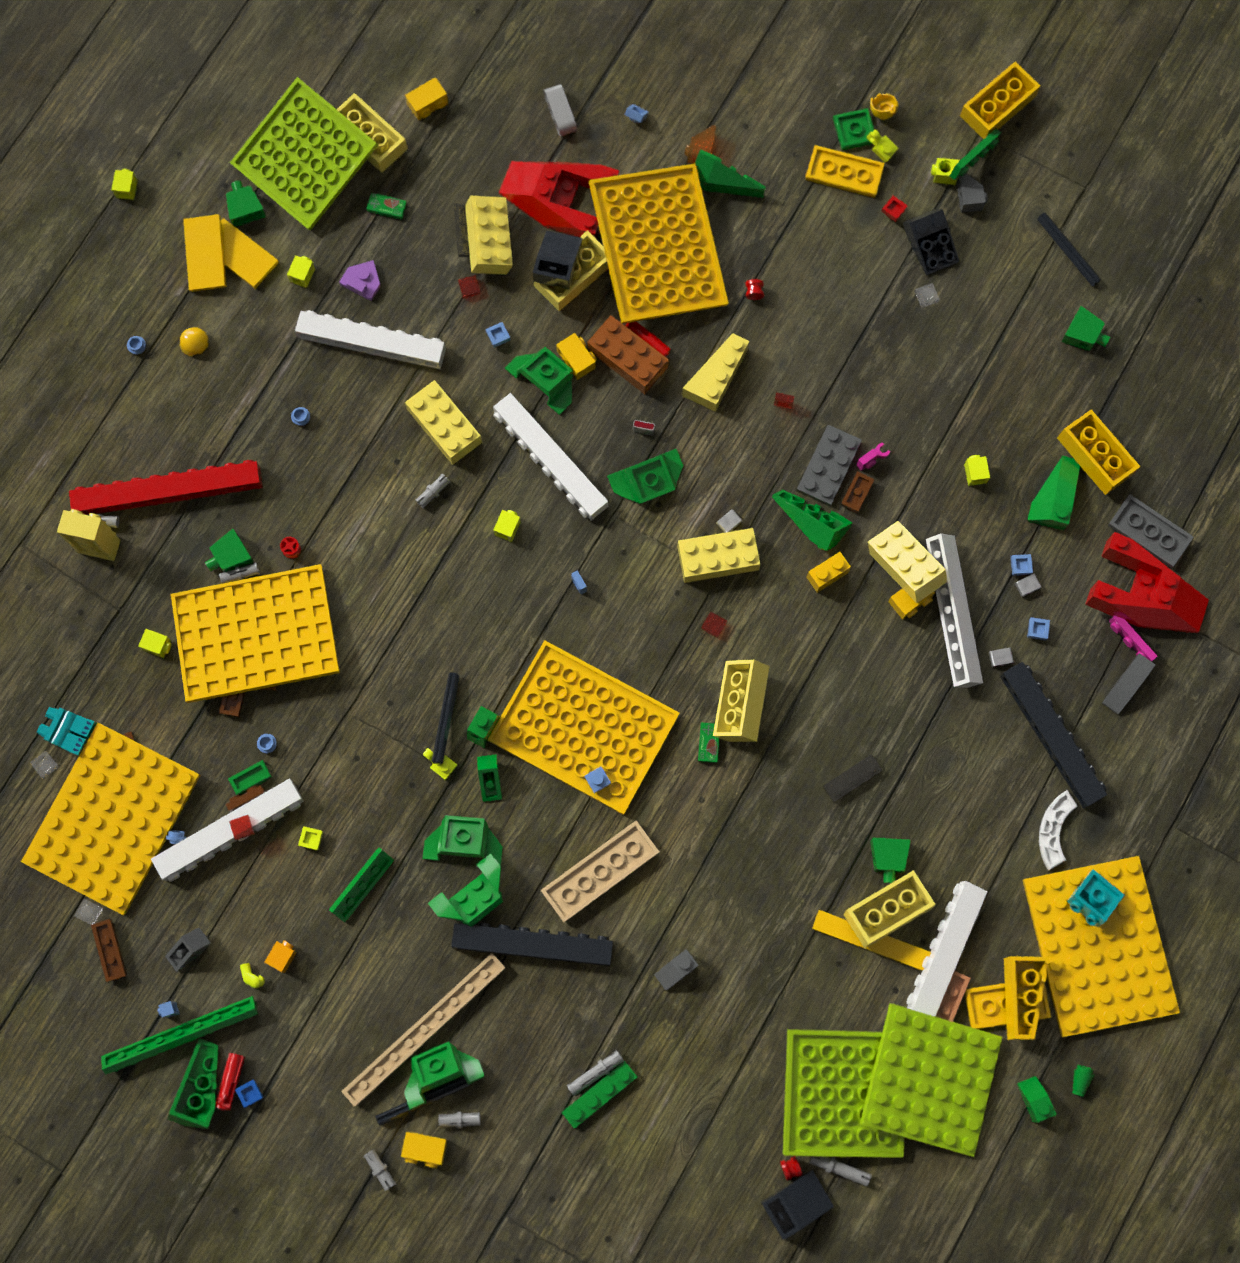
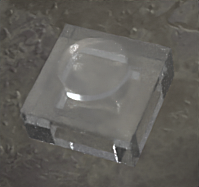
M933 283L915 289V294L921 308L939 302V296Z
M44 751L30 762L43 779L59 767L47 751Z
M83 899L75 917L92 925L95 924L103 908L87 899Z

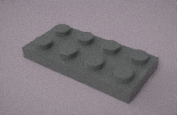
M827 425L796 491L831 507L862 440Z
M1130 494L1107 525L1119 534L1133 539L1170 568L1176 564L1193 539L1192 535Z

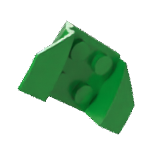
M547 347L534 354L516 356L504 368L516 379L524 375L549 397L547 405L560 415L572 403L573 369Z
M677 449L607 475L615 494L641 504L676 490V484L682 471L683 463Z
M446 815L441 825L425 840L422 859L440 861L441 855L484 859L491 854L501 866L503 847L489 829L484 818Z
M491 854L476 864L482 871V874L448 900L441 892L428 902L438 917L461 920L472 927L503 902L502 894L499 891L501 866Z
M446 1042L412 1057V1074L404 1094L411 1110L427 1103L424 1092L462 1075H464L468 1084L484 1078L485 1075L478 1059L458 1051L453 1044Z

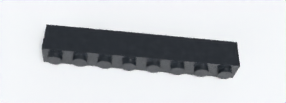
M1021 662L1003 672L1000 678L1084 809L1105 797L1107 789L1102 781H1098L1093 766L1086 762L1083 750L1074 743V736L1064 727L1062 717L1053 710V703L1043 694L1041 684L1034 680L1031 668L1025 665L1024 662Z
M461 920L459 924L454 923L451 945L453 949L603 966L611 965L613 941H610L607 936H597V939L589 938L590 935L578 934L577 937L570 936L569 932L558 931V935L550 934V930L538 929V932H530V928L526 927L511 930V926L499 925V928H493L489 923H479V926L473 925L472 927Z

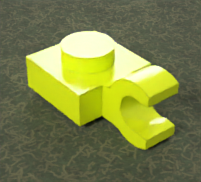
M877 130L870 132L866 137L875 146L872 151L884 163L898 149L886 135L881 138Z
M427 748L423 756L432 762L433 752ZM444 755L442 765L433 763L430 769L446 780L458 765Z

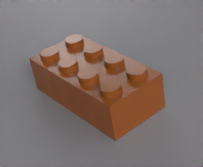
M611 315L587 342L589 352L591 351L599 360L643 394H646L668 368L669 359Z

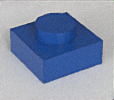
M255 1080L235 1089L244 1108L264 1098Z

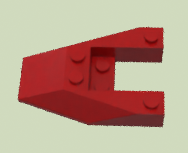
M511 161L499 195L505 197L506 200L546 228L576 237H581L588 231L597 239L600 232L597 217L571 209V205L579 185L590 188V180L618 176L619 170L597 164Z
M1114 532L1106 541L1101 557L1137 571L1130 593L1098 580L1090 589L1085 605L1113 617L1117 616L1125 619L1128 623L1137 627L1198 633L1209 599L1133 539Z

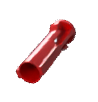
M636 321L626 324L628 329L663 356H668L671 349Z
M229 1053L215 1103L216 1108L224 1111L231 1110L232 1100L245 1056Z

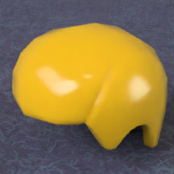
M879 93L875 98H871L870 109L875 117L886 120L895 115L898 110V102L890 94Z
M198 327L188 328L180 337V348L183 353L190 357L202 354L208 347L209 338L206 332Z

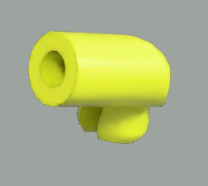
M250 963L240 965L245 984L252 988H259V986L264 985L265 981L262 976L257 977L252 974Z

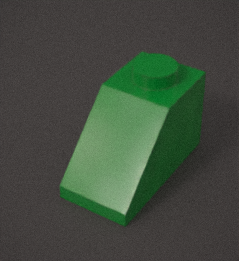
M497 754L477 757L482 801L501 800L502 793Z
M1036 1076L1017 1083L1033 1122H1040L1056 1115L1048 1094Z

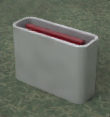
M639 420L634 421V432L647 435L654 434L655 425L653 423Z
M732 509L718 520L716 524L726 533L731 532L742 522V519Z
M1035 574L1015 583L1022 597L1041 588Z
M1011 648L989 652L992 667L1014 663Z

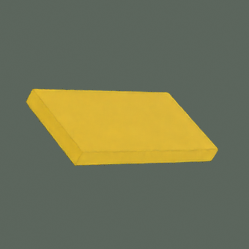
M815 145L805 180L875 198L885 163Z
M217 214L183 219L189 291L194 292L226 287L221 216Z
M222 218L225 266L256 289L277 266L279 261Z
M1005 983L965 990L964 994L971 1028L981 1029L1007 1025ZM1045 983L1038 1020L1051 1018Z

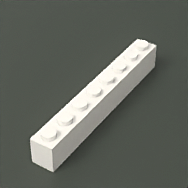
M301 311L295 333L300 339L441 369L446 351L445 343L438 338L427 339L419 334L409 335L401 330H396L395 332L383 326H378V328L372 327L365 322L360 324L354 323L350 319L343 318L340 320L332 315L326 314L322 316L313 311Z
M511 393L493 406L495 419L499 423L503 422L506 425V431L512 437L515 436L519 440L517 442L523 450L527 449L531 453L530 457L536 464L538 462L541 464L547 477L551 476L555 480V486L560 491L564 490L567 493V499L579 507L578 510L584 518L588 517L592 521L608 507L606 498Z
M939 534L926 539L928 552L946 569L947 582L936 589L953 684L954 687L968 688L983 683L955 536Z
M289 778L158 854L151 860L162 880L174 881L185 870L188 872L195 869L197 863L202 860L205 862L215 856L214 853L232 847L233 842L248 838L249 833L254 830H262L269 821H277L288 810L294 811L301 806L300 803L304 802L293 781Z
M967 881L960 882L955 886L953 900L948 903L945 909L947 913L945 919L939 923L937 938H934L931 942V954L924 959L922 964L924 970L921 975L917 976L914 983L916 986L915 990L907 999L908 1009L931 1016L936 1015L987 891Z

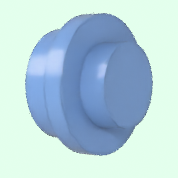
M133 336L128 340L127 348L132 354H141L146 348V342L142 337Z
M298 407L293 410L291 419L294 424L303 426L309 422L310 413L306 408Z
M263 734L257 740V747L263 753H271L277 746V741L271 734Z
M170 830L166 839L170 840L171 844H177L186 839V836H184L185 832Z

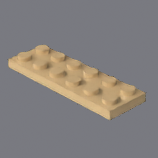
M634 821L544 887L541 892L565 923L656 856L659 851L639 823Z

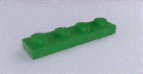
M995 128L955 165L949 177L954 181L960 175L963 177L970 169V166L973 168L978 163L980 157L983 159L988 154L989 149L993 150L999 143L997 139L1001 132Z
M378 847L334 902L329 911L343 922H346L394 862V859Z
M624 1061L567 1107L562 1114L572 1127L576 1128L637 1078L636 1074Z

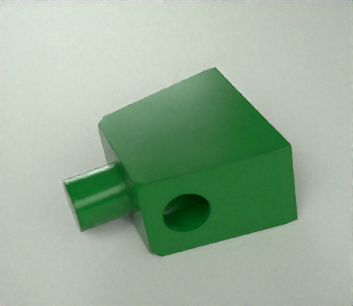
M241 181L233 182L231 184L233 191L226 193L229 219L232 225L237 227L266 217L264 209L251 186L243 187Z
M1080 306L1061 342L1090 351L1095 342L1105 347L1110 337L1101 333L1105 323Z
M234 529L230 530L210 547L214 557L205 562L210 572L221 567L224 573L235 570V567L238 566L241 568L254 564Z
M481 706L467 729V739L485 748L488 738L501 716Z
M873 837L870 840L874 871L883 872V883L891 884L895 882V873H903L905 871L910 839Z

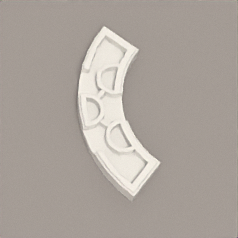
M1068 790L1060 794L1049 805L1041 821L1039 847L1042 859L1048 870L1066 860L1060 845V829L1069 813L1078 807Z

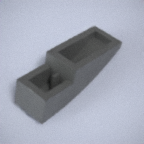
M1139 653L1121 675L1102 704L1118 715L1156 664Z

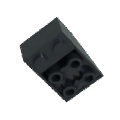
M935 209L903 222L907 238L925 275L960 262L943 209Z
M546 230L533 270L534 282L570 290L583 238Z
M813 1170L760 1202L782 1240L798 1232L834 1207Z

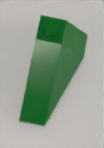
M700 149L695 164L702 190L764 197L766 186L748 175L741 176L735 167L731 166L728 168L721 163L722 159Z
M1061 457L1031 503L1028 522L1063 531L1069 525L1080 465L1074 458Z
M781 490L772 496L809 540L821 550L828 551L835 547L852 526L853 522L834 511L827 513L820 510L821 506L817 504H806L803 498L785 490Z
M199 1038L166 1120L186 1127L208 1128L215 1110L218 1045Z

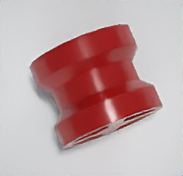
M760 279L746 281L745 284L748 290L746 298L749 300L762 299L764 297V291H762L764 282Z
M286 537L281 541L280 549L284 556L294 559L300 555L301 546L294 537Z
M796 1156L791 1157L788 1161H780L787 1181L791 1180L794 1176H802Z

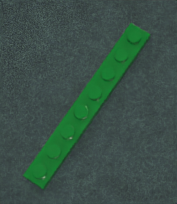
M253 996L105 1054L101 1056L102 1070L105 1075L118 1071L126 1066L136 1064L139 1061L204 1035L211 1034L244 1019L251 1018L258 1014L256 1001Z

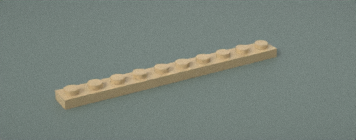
M491 953L341 1092L356 1107L505 969L504 965Z

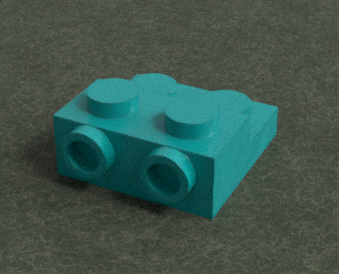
M1092 869L1067 902L1070 904L1072 911L1081 913L1086 917V922L1089 925L1099 928L1109 918L1124 897V894Z

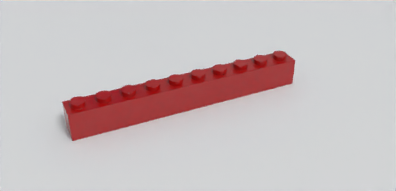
M245 460L240 464L227 463L221 467L208 466L202 470L189 469L183 473L170 472L164 476L151 475L150 478H132L131 481H114L112 484L107 485L100 483L88 488L80 486L76 487L75 490H69L71 509L81 511L83 515H89L90 513L101 514L263 488L258 462Z

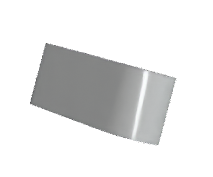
M562 85L544 89L545 99L559 136L576 132L577 126Z

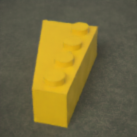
M1011 956L1004 958L1007 1040L1035 1039L1039 1007L1043 998L1042 991L1044 982H1046V970L1050 957Z

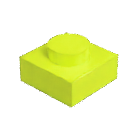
M303 826L298 846L318 851L323 831Z

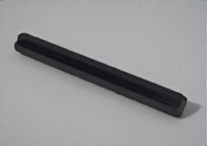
M1042 213L1037 219L1038 222L1090 285L1096 286L1101 280L1047 213Z
M455 672L448 674L434 745L432 762L438 765H442L460 677Z
M463 1076L425 1093L427 1103L410 1110L408 1103L405 1102L376 1115V1121L379 1125L386 1124L470 1086L471 1083L468 1084Z

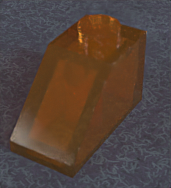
M712 125L691 138L690 145L687 144L685 149V155L688 156L687 163L695 164L700 149L710 154L712 153L716 126Z

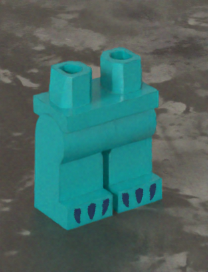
M49 707L45 717L53 721L50 727L41 724L37 733L44 737V740L79 756L87 740L72 734V732L89 739L97 723L60 707L59 709Z

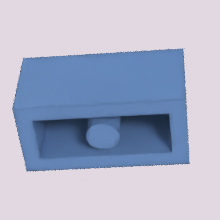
M169 1001L160 1004L158 1008L159 1015L164 1018L179 1015L177 1003Z

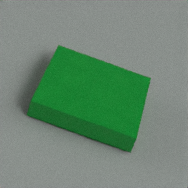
M868 108L833 116L841 150L872 144L866 138L870 132L874 131Z

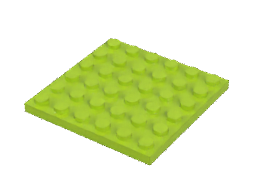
M297 77L230 163L311 231L377 148L378 144Z
M889 1004L860 1124L974 1157L1002 1037L895 1004Z
M787 1029L783 1155L843 1157L904 1156L903 1136L860 1124L882 1032Z

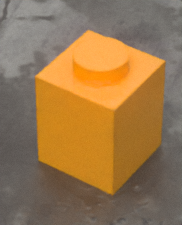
M276 941L265 963L285 973L297 952L292 950L294 946L290 943Z

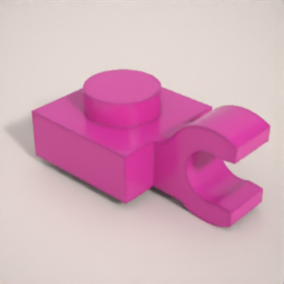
M880 443L875 449H872L858 460L857 467L861 471L865 468L870 469L876 464V458H887L890 451L882 453L880 449L884 446V443Z

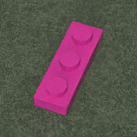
M1114 616L1109 620L1111 629L1115 633H1120L1124 638L1123 641L1126 646L1132 647L1137 652L1136 656L1140 653L1150 661L1157 657L1125 619Z

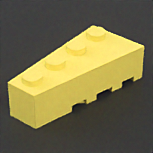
M732 333L683 387L682 396L716 412L748 350L749 341Z

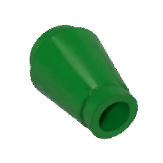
M1077 1065V1069H1074L1073 1094L1084 1097L1094 1077V1069Z

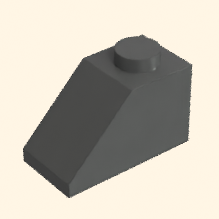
M965 174L963 177L960 175L957 178L956 184L961 212L982 211L985 203L988 201L983 185L968 174Z
M198 927L183 935L165 957L175 971L178 972L199 956L208 947L210 941Z
M686 949L654 975L667 991L696 969L698 964Z

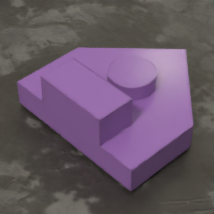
M374 261L348 267L339 281L341 286L370 301L373 300L381 286Z

